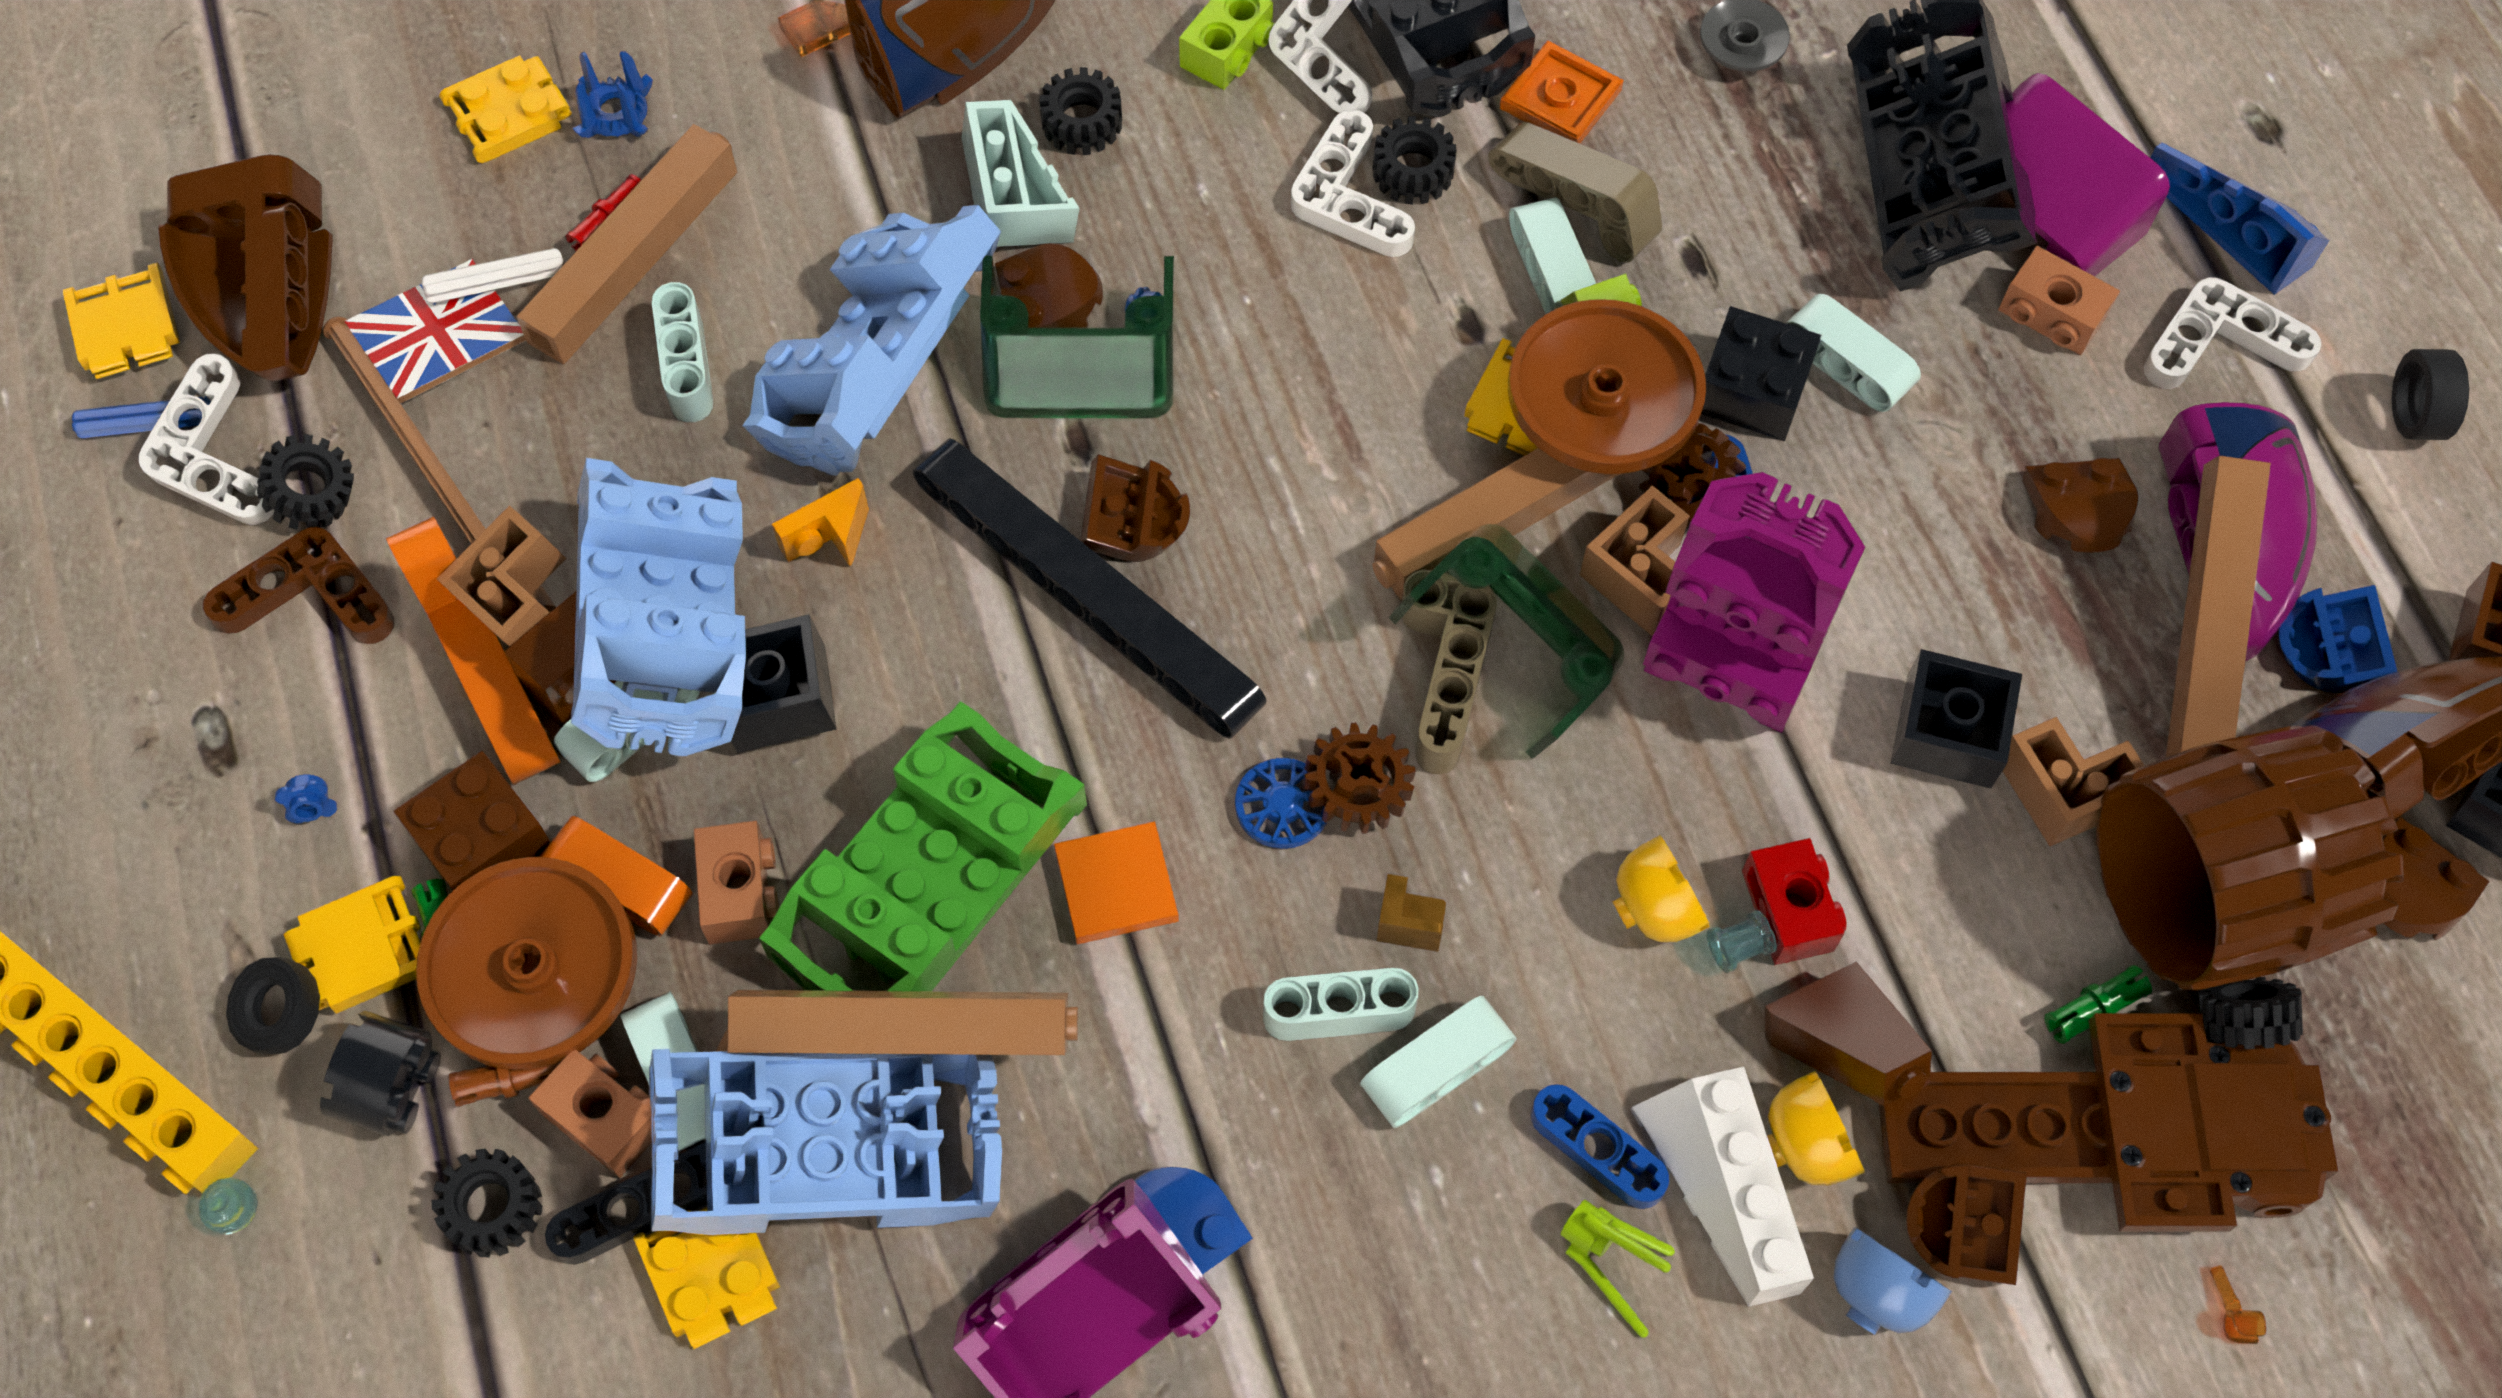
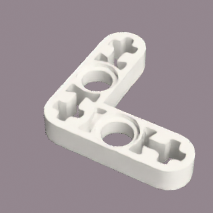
M1293 0L1269 33L1270 49L1333 110L1338 113L1356 110L1365 113L1372 102L1373 94L1370 85L1322 40L1352 0H1328L1326 11L1319 16L1311 14L1310 5L1312 0ZM1300 17L1312 24L1310 29L1304 27L1305 25L1298 21ZM1289 33L1294 34V39L1297 41L1293 48L1288 46L1289 43L1285 39ZM1327 56L1330 64L1327 74L1321 79H1314L1311 73L1312 64L1318 57ZM1340 82L1353 89L1352 93L1356 97L1352 103L1347 102L1346 96L1333 86Z
M1343 111L1334 118L1293 183L1291 189V209L1295 216L1301 220L1389 257L1402 256L1412 248L1414 242L1415 225L1411 216L1402 210L1346 187L1371 146L1373 124L1370 117L1362 111ZM1353 129L1360 131V133L1355 132L1352 134L1348 141V147L1344 145L1345 133L1350 134ZM1326 159H1337L1343 163L1344 167L1337 172H1329L1322 169L1320 163ZM1316 183L1319 184V198H1313L1311 202L1305 201L1304 198L1309 199L1316 190ZM1347 209H1357L1365 217L1359 222L1351 223L1343 220L1340 214ZM1373 219L1378 220V223L1374 222L1373 229L1371 230ZM1394 229L1401 231V233H1396L1393 238L1386 235V233L1391 234Z
M2208 277L2196 284L2153 347L2145 362L2144 374L2148 381L2162 389L2179 387L2185 381L2216 333L2283 369L2302 371L2311 365L2319 353L2321 339L2317 332L2308 325L2222 279ZM2211 297L2217 302L2213 306L2205 301ZM2231 308L2236 310L2233 317L2228 316ZM2254 317L2264 325L2265 331L2254 332L2244 326L2242 318ZM2183 325L2192 326L2200 332L2202 339L2197 341L2188 340L2180 334L2178 327ZM2274 331L2279 333L2276 341L2270 339ZM2293 343L2302 347L2299 352L2290 348ZM2174 351L2180 357L2171 370L2162 365L2166 362L2171 352Z
M214 353L206 354L196 359L166 406L141 448L139 465L150 478L162 486L249 525L262 524L274 514V509L266 513L262 508L263 498H261L257 506L248 505L246 507L235 496L230 495L233 487L247 496L253 497L255 494L257 495L258 478L202 452L237 394L241 384L237 369L226 358ZM209 373L213 375L221 373L224 376L221 383L212 382L209 384L205 380ZM195 393H199L203 398L207 396L211 403L207 405L204 401L194 396ZM193 408L201 410L202 419L196 428L187 431L179 429L178 420L184 411ZM160 455L163 457L171 455L180 465L185 467L183 473L181 474L178 470L168 465L160 467L156 463L157 458ZM206 470H218L220 481L215 489L209 492L198 491L196 488L198 476Z

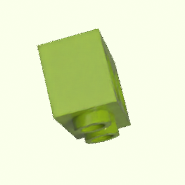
M1210 0L1179 37L1180 67L1225 90L1235 76L1241 77L1245 73L1251 57L1258 48H1264L1268 45L1269 33L1275 24L1273 23V2L1270 0Z

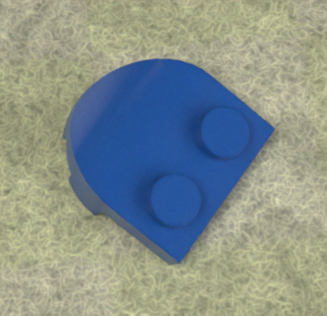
M2375 585L2323 596L2322 588L2307 592L2297 599L2295 607H2293L2279 628L2280 645L2287 663L2299 678L2318 690L2330 693H2343L2373 679L2397 672Z
M1159 1167L1143 1173L1134 1180L1150 1199L1202 1275L1253 1239L1220 1187L1200 1172L1182 1167Z

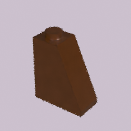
M1857 961L1765 1005V1038L1771 1046L1883 1106L1901 1097H1912L1930 1083L1932 1050Z

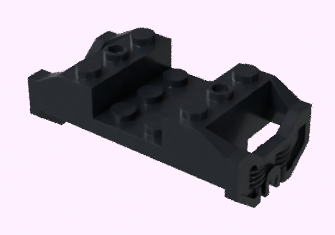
M1352 0L1348 5L1406 96V104L1413 113L1442 117L1451 113L1452 102L1457 109L1463 108L1464 97L1467 100L1474 98L1476 102L1481 101L1482 94L1486 98L1500 94L1531 66L1535 34L1528 25L1519 0ZM1507 29L1509 34L1489 53L1472 60H1467L1469 43ZM1450 55L1458 63L1457 66L1449 69L1436 67L1437 60Z
M1916 0L1909 1L1911 11L1904 9L1902 17L1898 15L1897 9L1892 8L1889 10L1891 25L1882 13L1869 17L1847 44L1848 56L1852 60L1883 249L1882 266L1884 272L1900 292L1923 284L1938 267L1982 251L2014 252L2037 244L2035 236L2036 213L2029 177L2016 158L2006 109V103L2013 100L2007 64L1995 29L1994 18L1983 0H1921L1922 9ZM1943 36L1975 38L1941 52L1934 41ZM1924 45V54L1903 62L1900 57L1901 53ZM1891 68L1893 72L1887 74V70Z

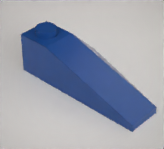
M2163 142L2155 147L2150 158L2165 171L2169 179L2170 188L2167 198L2272 294H2277L2313 268L2330 240L2296 210Z

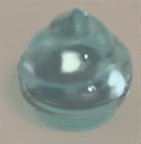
M231 1177L218 1179L210 1184L201 1195L199 1201L201 1221L207 1228L218 1234H233L246 1228L254 1219L257 1211L258 1200L256 1193L250 1185L241 1179Z

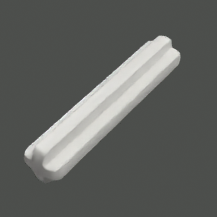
M552 248L425 275L422 277V287L428 302L436 303L552 278L564 265L559 250Z

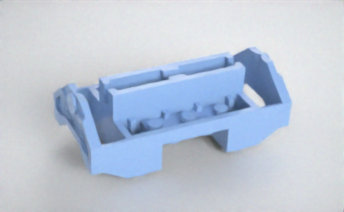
M979 205L963 206L956 217L945 223L928 224L906 213L888 214L881 225L852 235L845 240L839 248L840 255L830 268V271L853 296L841 305L838 311L839 317L830 330L820 338L780 340L767 351L764 358L766 362L755 376L750 415L742 426L767 451L796 465L811 466L832 476H837L839 472H853L858 463L863 438L875 439L968 299L969 294L964 289V286L974 271H986L991 264L993 253L996 250L1001 234L998 227ZM795 414H821V417L813 427L788 426Z

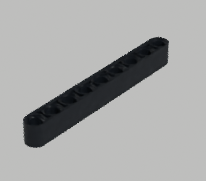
M951 438L947 439L913 469V476L916 482L928 496L1221 736L1232 739L1266 705L1267 700L1264 693L1252 679L959 442Z

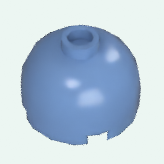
M1856 1227L1850 1232L1835 1260L1834 1281L1837 1292L1851 1305L1846 1316L1874 1335L1880 1326L1897 1333L1914 1332L1929 1324L1952 1293L1951 1290L1892 1250L1882 1246L1875 1239Z

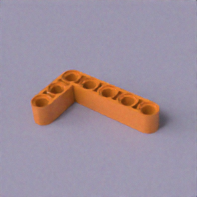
M431 517L386 538L397 563L428 615L512 784L516 785L561 763L496 634L437 580L457 558L435 517Z

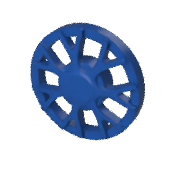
M1290 758L1270 759L1254 766L1241 779L1235 796L1236 816L1243 830L1255 841L1272 848H1295L1313 840L1326 826L1327 823L1322 820L1324 806L1321 815L1303 810L1304 801H1309L1310 794L1313 792L1310 790L1301 792L1296 786L1304 779L1305 774L1309 773L1304 770V762ZM1275 770H1291L1290 781L1277 782ZM1257 777H1261L1270 786L1265 792H1261L1250 784ZM1263 801V810L1245 814L1243 803ZM1267 818L1271 822L1279 824L1274 836L1260 831L1262 824ZM1299 818L1307 831L1293 836L1288 824L1295 822ZM1258 820L1255 826L1250 821ZM1308 820L1316 821V823L1311 826ZM1281 832H1285L1286 835H1287V837H1279V836H1280Z

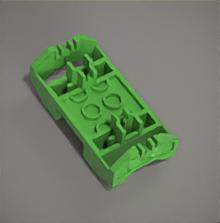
M960 701L949 714L925 730L896 764L893 772L897 787L837 857L824 849L789 890L772 922L759 937L766 956L802 990L853 991L845 985L842 977L836 973L833 975L827 973L791 942L793 928L805 916L842 942L848 957L852 960L860 956L877 968L880 979L887 984L891 978L897 981L887 991L932 992L1074 816L1078 817L1087 806L1084 783L1062 769L1042 764L1003 738L981 714ZM957 736L992 770L994 775L999 778L1002 776L1003 780L1009 785L1012 781L1021 788L1024 795L1027 797L1031 795L1034 802L1039 805L1040 803L1043 804V809L951 748L948 744Z

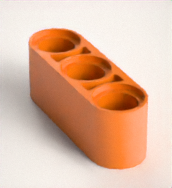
M571 816L539 856L567 861L593 873L612 890L627 912L631 922L658 937L664 934L693 895L692 890L678 877L576 816Z

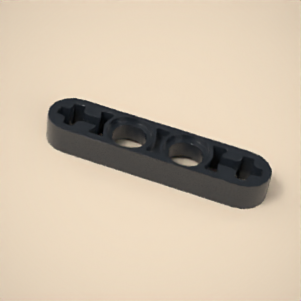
M706 1142L679 1154L678 1160H674V1174H685L691 1180V1187L687 1195L682 1199L673 1201V1204L684 1210H693L707 1203V1186L703 1187L702 1179L693 1168V1165L700 1162L706 1172ZM652 1168L564 1209L552 1217L546 1227L545 1240L546 1245L556 1258L566 1264H580L634 1239L633 1236L644 1231L646 1233L652 1230ZM624 1198L637 1200L640 1209L638 1216L633 1222L624 1226L615 1225L611 1222V1208L617 1201ZM595 1212L598 1214L599 1221L608 1231L602 1237L595 1227L583 1232L579 1236L581 1245L573 1249L566 1242L559 1243L567 1238L565 1229L571 1225H575L579 1231L596 1225L590 1217Z

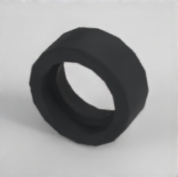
M2412 349L2401 359L2393 380L2391 402L2396 428L2404 438L2411 440H2448L2457 434L2463 424L2468 408L2470 388L2465 362L2456 350Z

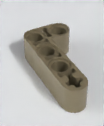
M1528 122L1519 123L1488 154L1491 167L1502 179L1547 199L1557 197L1563 206L1598 220L1600 237L1604 248L1620 262H1631L1662 231L1656 185L1652 178L1638 167Z
M1420 570L1407 577L1404 583L1401 618L1410 629L1442 637L1418 729L1415 757L1418 764L1425 771L1431 774L1442 775L1453 770L1461 757L1492 632L1497 597L1494 591L1482 582L1432 570ZM1420 597L1428 598L1432 600L1434 603L1429 605H1422L1417 603L1414 599ZM1475 609L1480 611L1482 615L1470 616L1465 614L1463 610ZM1463 651L1471 655L1472 658L1466 660L1458 659L1451 653ZM1450 694L1457 696L1461 702L1451 704L1443 701L1440 697ZM1438 728L1448 730L1443 746L1435 745Z

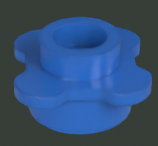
M304 774L295 776L286 782L285 787L279 788L275 793V801L283 804L286 809L285 818L292 823L314 821L320 816L328 817L337 811V802L328 797L327 783L315 775Z

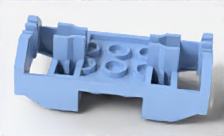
M586 458L577 492L579 512L574 698L571 710V723L607 748H622L627 733H631L630 749L638 750L639 740L644 738L645 745H652L655 741V752L662 753L666 736H668V752L671 755L688 756L731 742L742 711V691L746 659L745 616L735 614L734 565L743 541L742 502L737 493V481L710 477L684 487L632 479L611 461ZM609 680L624 681L622 689L615 686ZM679 688L715 693L685 704L674 702ZM635 689L661 692L663 694V701L635 698L633 693Z
M652 1049L649 1065L652 1138V1231L722 1235L765 1233L769 1220L876 1216L877 1228L932 1226L970 1218L990 1217L1000 1201L1002 1163L1001 1136L997 1134L1000 1128V1120H997V1111H995V1106L998 1104V1094H992L997 1085V1074L992 1055L728 1053V1051L670 1053V1049ZM934 1080L965 1085L970 1103L971 1117L967 1123V1134L972 1135L973 1142L972 1190L954 1201H942L938 1148L944 1138L943 1129H937L936 1104L941 1095V1087L934 1086ZM704 1084L707 1211L688 1212L673 1204L674 1160H678L676 1091Z

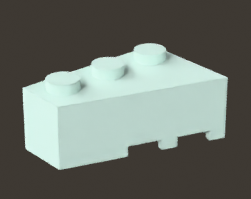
M1011 100L966 102L961 138L974 205H979L1001 231L997 247L1072 243L1074 241L1080 208L1073 197H1067L1058 182V173L1053 165L1048 166L1037 149L1038 142L1013 102Z

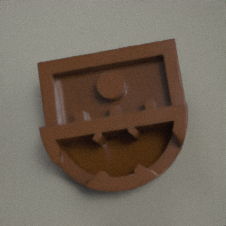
M1054 243L1040 244L995 263L1010 337L1018 348H1022L1060 331L1068 339L1077 336L1088 327L1086 319L1092 312L1095 303L1098 305L1102 303L1103 287L1099 275L1085 258L1066 246Z
M1098 454L1091 462L1080 541L1092 551L1124 561L1141 562L1150 560L1166 551L1185 531L1190 518L1188 496L1186 493L1181 495L1175 484L1170 480L1171 471L1153 460H1150L1144 468Z
M2098 458L2090 461L2052 462L2045 465L2025 466L2022 482L2037 509L2034 527L2046 540H2049L2054 534L2071 541V549L2073 551L2095 553L2118 547L2123 536L2131 532L2138 505V491L2120 458Z
M2399 817L2396 821L2398 830L2384 835L2383 841L2385 851L2402 854L2404 881L2386 883L2385 889L2398 903L2399 907L2393 920L2383 924L2408 938H2412L2421 932L2432 934L2433 939L2438 940L2444 937L2472 909L2490 881L2479 874L2470 863L2458 859L2433 841L2424 830L2414 827L2402 817Z
M1952 1164L1941 1167L1926 1176L1913 1192L1907 1210L1908 1235L1918 1254L1931 1268L1952 1278L1959 1279V1277L2016 1285L2027 1172L1973 1164Z

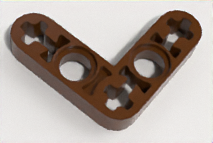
M319 527L306 528L293 535L212 588L203 601V610L214 627L220 632L231 634L247 629L310 586H313L352 637L358 642L376 644L387 638L394 628V617L384 599L331 533ZM315 546L323 552L316 558L308 552ZM293 559L298 567L301 568L296 573L289 564ZM272 571L285 572V579L278 587L274 589H263L260 587L261 581L266 574ZM341 576L354 578V585L348 592L340 595L329 592V588L335 579ZM248 588H251L257 597L253 601L245 592ZM231 602L237 610L228 615L222 607ZM362 602L367 611L376 618V621L368 625L362 621L354 607H357Z

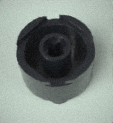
M362 1011L358 1015L364 1023L361 1026L349 1024L331 1057L324 1082L334 1086L331 1100L324 1097L320 1099L321 1113L385 1136H390L396 1131L407 1134L415 1122L419 1109V1104L413 1102V1099L421 1081L430 1083L439 1067L441 1053L431 1050L432 1036L430 1032L369 1011Z

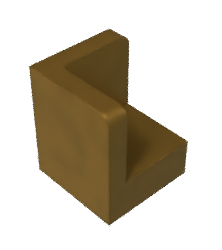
M1387 874L1376 941L1438 952L1443 931L1446 902L1443 899L1406 893L1408 877Z

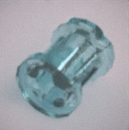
M1759 910L1750 912L1746 915V920L1727 928L1713 927L1707 931V941L1712 956L1725 973L1736 970L1737 963L1761 953L1767 956L1777 950L1775 935L1768 920Z

